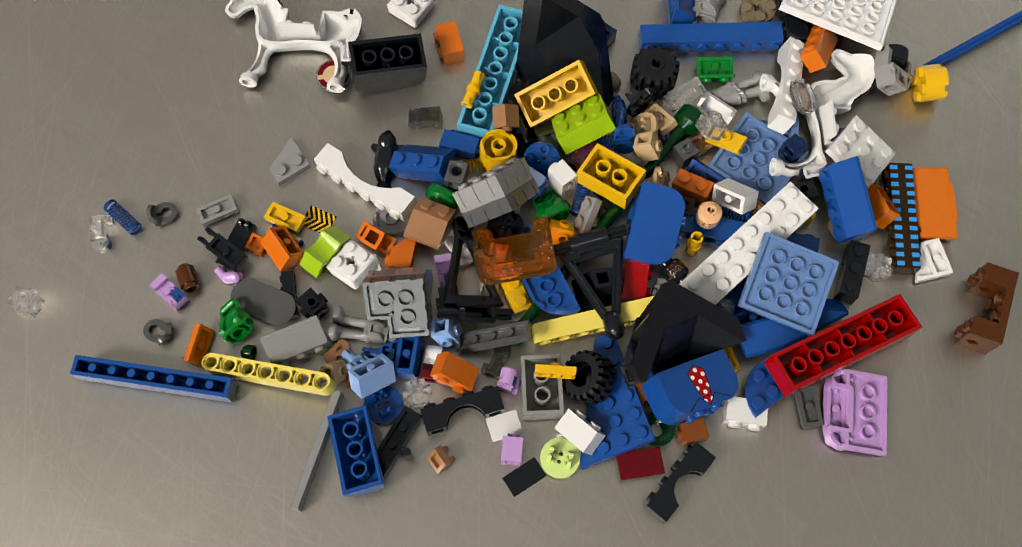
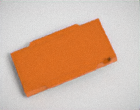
M913 168L918 240H932L936 238L940 240H955L958 238L956 226L958 213L954 187L950 183L948 168Z

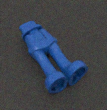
M615 95L611 105L612 119L616 127L613 131L614 148L622 154H629L634 151V140L631 138L635 136V129L631 124H625L628 119L627 107L620 95Z

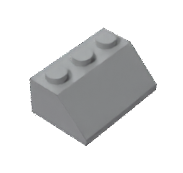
M317 315L260 338L270 362L284 366H290V364L296 361L303 362L309 356L323 354L328 348H331L325 329Z

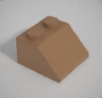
M421 196L412 210L404 237L439 250L453 228L452 224L455 219L456 210Z

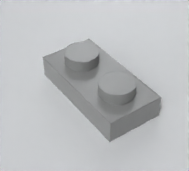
M231 194L196 208L204 227L239 212Z
M585 196L577 218L574 220L573 228L576 233L581 234L591 230L601 206V200Z

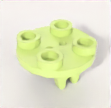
M552 439L541 450V467L553 478H569L580 465L579 450L568 439Z

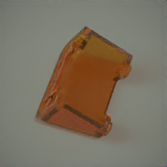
M548 216L535 218L531 222V232L497 239H494L492 231L487 228L472 230L474 259L479 279L485 285H495L549 275L557 268Z

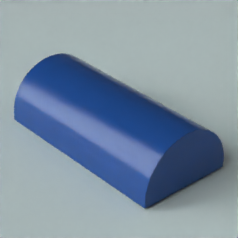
M364 405L327 416L343 496L357 497L382 489L385 484L368 406Z

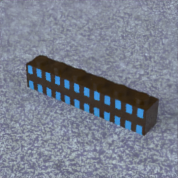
M889 163L881 175L882 180H884L883 189L898 210L900 216L885 227L886 232H888L886 247L889 249L888 267L891 269V274L914 275L921 269L913 168L912 164Z

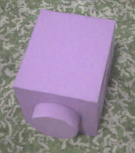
M509 433L507 436H503L501 464L521 465L523 438L519 434Z

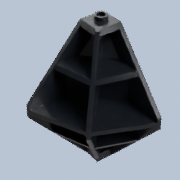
M524 0L516 71L521 79L531 81L530 83L535 84L577 60H582L598 93L601 94L607 107H609L614 100L605 22L600 13L578 0Z
M671 280L660 284L658 292L640 317L636 318L623 364L620 368L627 387L646 382L656 373L747 340L736 316Z

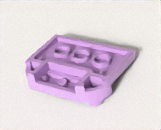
M844 369L826 378L823 393V435L826 445L838 451L848 450L877 456L887 455V376Z

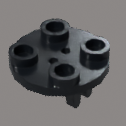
M631 87L630 91L632 94L625 93L630 102L627 107L628 115L634 117L646 111L650 104L657 101L659 97L656 94L657 91L653 87L645 88L642 91Z
M514 211L488 220L487 232L490 240L503 246L517 244L523 236L525 229L523 219Z

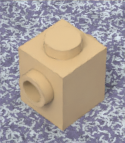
M654 131L636 134L633 148L636 156L643 163L658 160L663 146Z

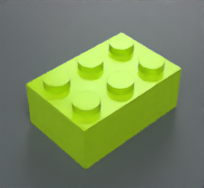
M600 93L551 118L556 138L566 155L616 129L610 111Z

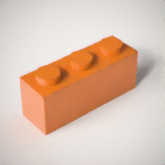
M817 25L812 27L800 54L809 73L827 67L838 40L834 32Z

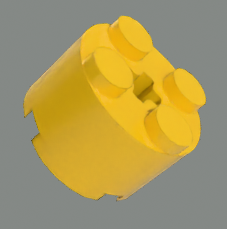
M932 64L916 67L915 73L911 75L914 80L910 83L914 85L913 99L915 102L939 101L947 97L948 91H945V86L949 85V77L945 66H941L942 64Z
M490 130L480 141V162L486 171L491 170L492 167L498 164H504L514 157L517 158V140L514 135L506 133L505 130Z

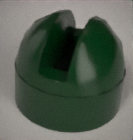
M245 345L240 351L241 357L255 360L257 347L255 345Z

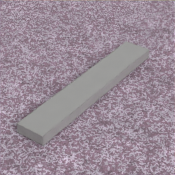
M335 390L331 395L290 505L295 510L302 512L330 436L327 416L339 412L344 398L341 391Z

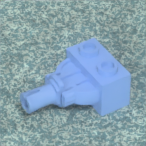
M350 348L342 352L341 357L347 362L346 366L351 389L361 399L396 382L394 364L383 353L374 358H368L366 355L363 357L361 354L356 355Z

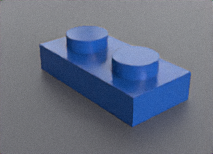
M694 158L686 171L714 183L726 179L697 158Z

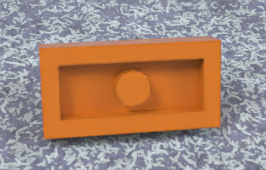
M195 323L189 346L185 348L187 350L186 355L182 359L197 367H203L202 359L208 353L215 330Z

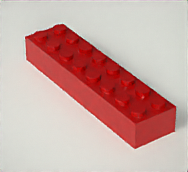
M899 294L772 354L764 364L786 398L912 336L922 328V325L902 295Z

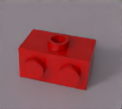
M626 260L622 285V301H633L650 296V287H647L648 280H651L653 271L652 268H649L650 265Z

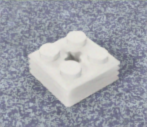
M391 0L387 4L388 12L416 28L434 7L435 0Z
M349 240L337 255L332 258L326 268H328L332 275L356 290L362 284L367 272L374 270L380 261L375 254L353 240Z

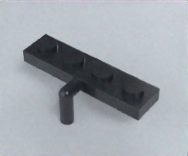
M407 406L403 407L377 449L383 479L399 455L408 460L413 458L412 451L409 448H404L422 419V415Z

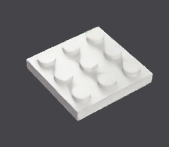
M857 115L848 122L825 151L836 163L858 156L867 189L874 183L896 154Z

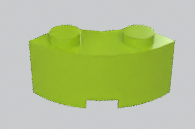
M336 225L324 228L320 232L317 241L303 252L304 255L300 266L315 278L320 277L328 270L326 268L328 263L352 237Z

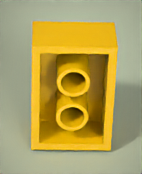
M597 143L578 169L577 183L626 209L639 190L641 183L645 181L646 170Z

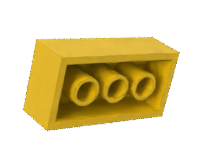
M577 60L514 95L530 128H534L599 93L584 61Z

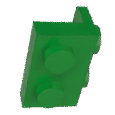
M733 57L696 58V80H702V83H711L712 79H719V82H730V79L735 78V74H733Z

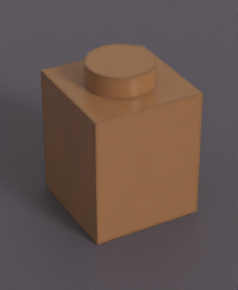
M501 104L492 107L493 129L512 132L513 128L520 127L518 105Z

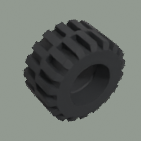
M583 350V352H576V356L572 355L570 357L571 360L565 363L566 366L577 367L575 379H562L564 382L562 384L563 389H566V394L570 395L571 398L586 404L595 405L598 402L602 403L605 401V397L608 398L611 395L610 391H613L615 388L613 384L616 383L617 378L614 377L616 370L613 369V363L608 358L593 351ZM592 371L591 378L586 384L587 376Z

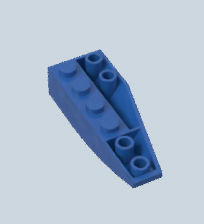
M826 299L815 332L849 314L840 299ZM748 310L732 314L739 319L747 340L738 344L745 358L782 349L808 336L805 333Z

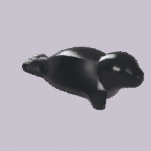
M507 99L508 104L518 105L520 127L513 128L510 133L517 140V154L523 158L525 150L531 144L539 141L534 129L530 128L518 102Z
M386 130L379 136L378 144L373 143L371 145V149L375 153L373 167L378 181L376 186L382 188H391L390 183L395 175L390 170L389 165L394 151L404 146L397 145L396 137L390 130Z

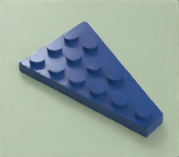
M606 334L595 338L593 352L608 358L613 363V369L616 370L614 377L617 379L616 383L613 384L614 390L610 391L611 395L608 398L605 397V401L602 403L598 402L595 405L587 404L586 420L598 424L602 428L600 431L606 436L592 455L581 451L580 467L582 470L656 441L635 386L627 387L620 368L624 357L618 341L610 339Z

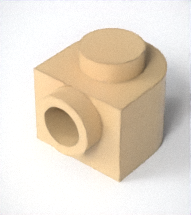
M333 360L321 366L319 372L328 374L336 384L347 379L348 371L347 367L344 366L343 360Z

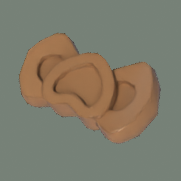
M339 339L328 352L324 353L326 363L338 360V358H341L344 350L351 349L349 342Z

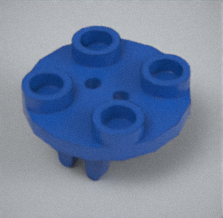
M535 142L531 144L523 155L527 164L544 176L548 175V168L551 164L560 161V154L557 148L548 142Z
M386 386L366 396L363 406H368L370 420L377 425H386L396 420L403 409V400L398 390L391 386Z

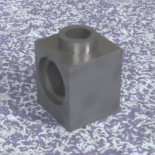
M687 138L673 146L671 158L679 168L684 169L689 166L694 158L698 157L699 150Z
M461 160L449 161L444 177L447 189L459 190L457 186L467 182L470 173L467 163ZM455 173H461L459 176H454Z

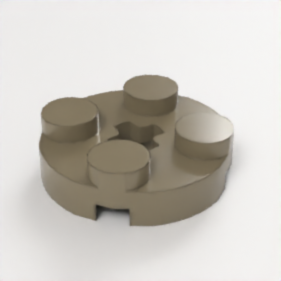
M742 0L740 5L741 18L745 22H770L775 14L776 3L773 0ZM755 7H758L761 11L758 10L756 12L754 11Z

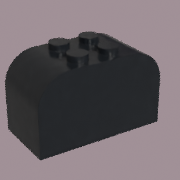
M421 33L348 42L353 83L357 91L376 92L408 88L419 85L426 79L427 63Z

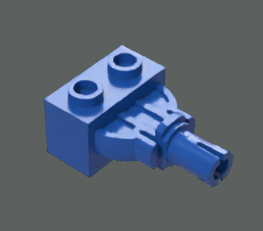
M421 336L401 337L389 344L382 343L380 348L363 347L361 351L364 353L361 352L362 357L366 355L368 358H374L383 353L393 362L395 374L399 378L418 380L425 342Z

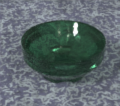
M653 411L647 412L646 416L650 426L657 425L661 429V434L655 436L656 441L647 445L662 447L670 443L675 436L676 426L662 423L656 418Z

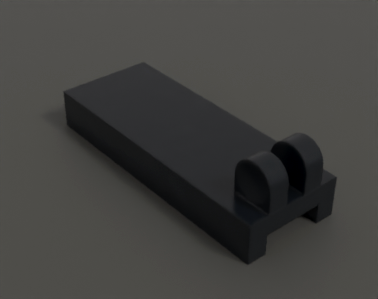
M239 218L227 240L244 253V247L251 233H255L257 226L248 220L245 221V219ZM217 258L215 262L217 265L223 266L224 268L234 271L223 261Z

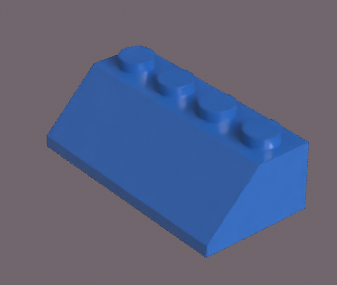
M856 156L830 164L819 171V180L823 187L824 199L828 207V216L831 219L833 235L836 238L837 244L850 242L851 240L858 241L877 231L878 228L859 157Z

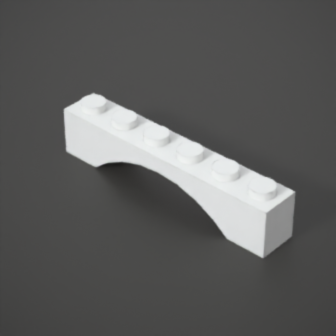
M791 36L778 50L777 63L781 66V81L776 99L769 113L767 124L768 128L784 134L796 122L797 108L791 98L790 86L793 82L801 85L803 61L800 54L805 43Z
M329 143L314 158L319 172L324 175L327 173L336 183H343L349 191H356L365 201H372L378 209L382 211L385 209L396 220L399 218L405 222L417 204L415 196L400 187L382 188L360 180L347 167L342 151Z

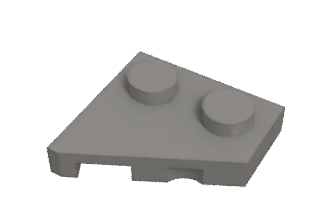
M291 138L272 163L269 171L280 186L311 168V166Z

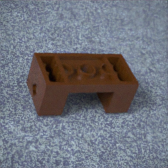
M987 262L981 268L979 267L974 274H970L967 280V285H969L967 292L988 299L985 307L987 314L984 318L974 315L970 319L965 320L962 325L957 326L954 332V337H956L954 344L984 355L1003 344L1019 275L1018 272Z

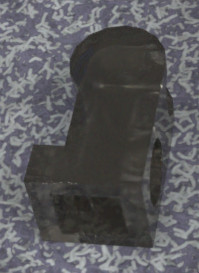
M440 106L409 110L408 126L413 129L435 127V129L443 130V114Z
M510 345L493 348L494 354L490 363H484L481 368L482 375L497 381L499 380L501 369L506 367L510 358Z

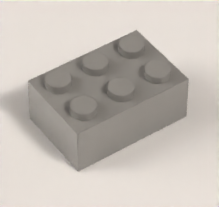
M561 354L521 356L523 420L561 419L563 417L562 379L535 376V364L550 365L553 362L561 363Z

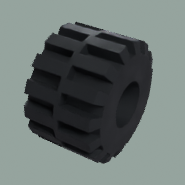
M653 45L648 46L647 50L642 48L639 54L636 53L634 57L630 84H633V88L640 91L653 87L657 91L658 99H661L662 95L668 96L670 91H673L680 70V63L676 61V54H670V49L666 48L664 50L659 45H657V48H653Z

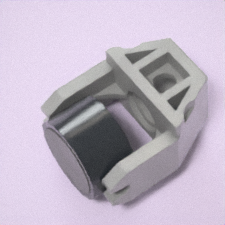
M886 44L880 51L877 50L875 55L874 73L877 88L887 96L908 90L910 83L914 80L911 76L912 65L908 61L909 50L900 44Z

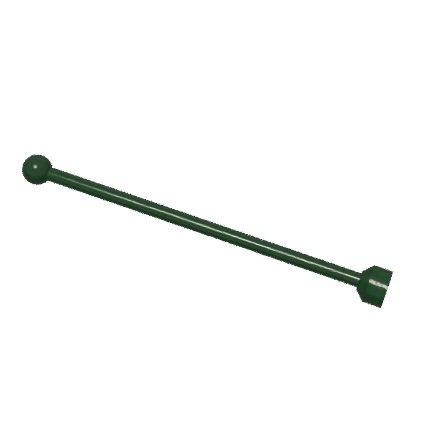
M684 104L677 111L673 118L677 121L678 125L662 144L663 149L659 159L648 161L643 167L646 170L645 179L651 177L654 173V168L664 161L672 151L673 146L677 145L684 135H696L704 126L706 119L699 109L690 104ZM613 204L593 230L602 227L608 229L624 209ZM563 265L560 270L565 280H567L571 274L566 266ZM533 302L518 321H512L508 324L529 320L532 323L542 309ZM523 343L512 344L510 346L517 347L522 345Z

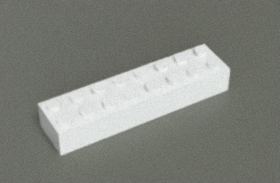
M790 181L690 273L680 285L717 305L749 275L765 232L787 240L819 208Z

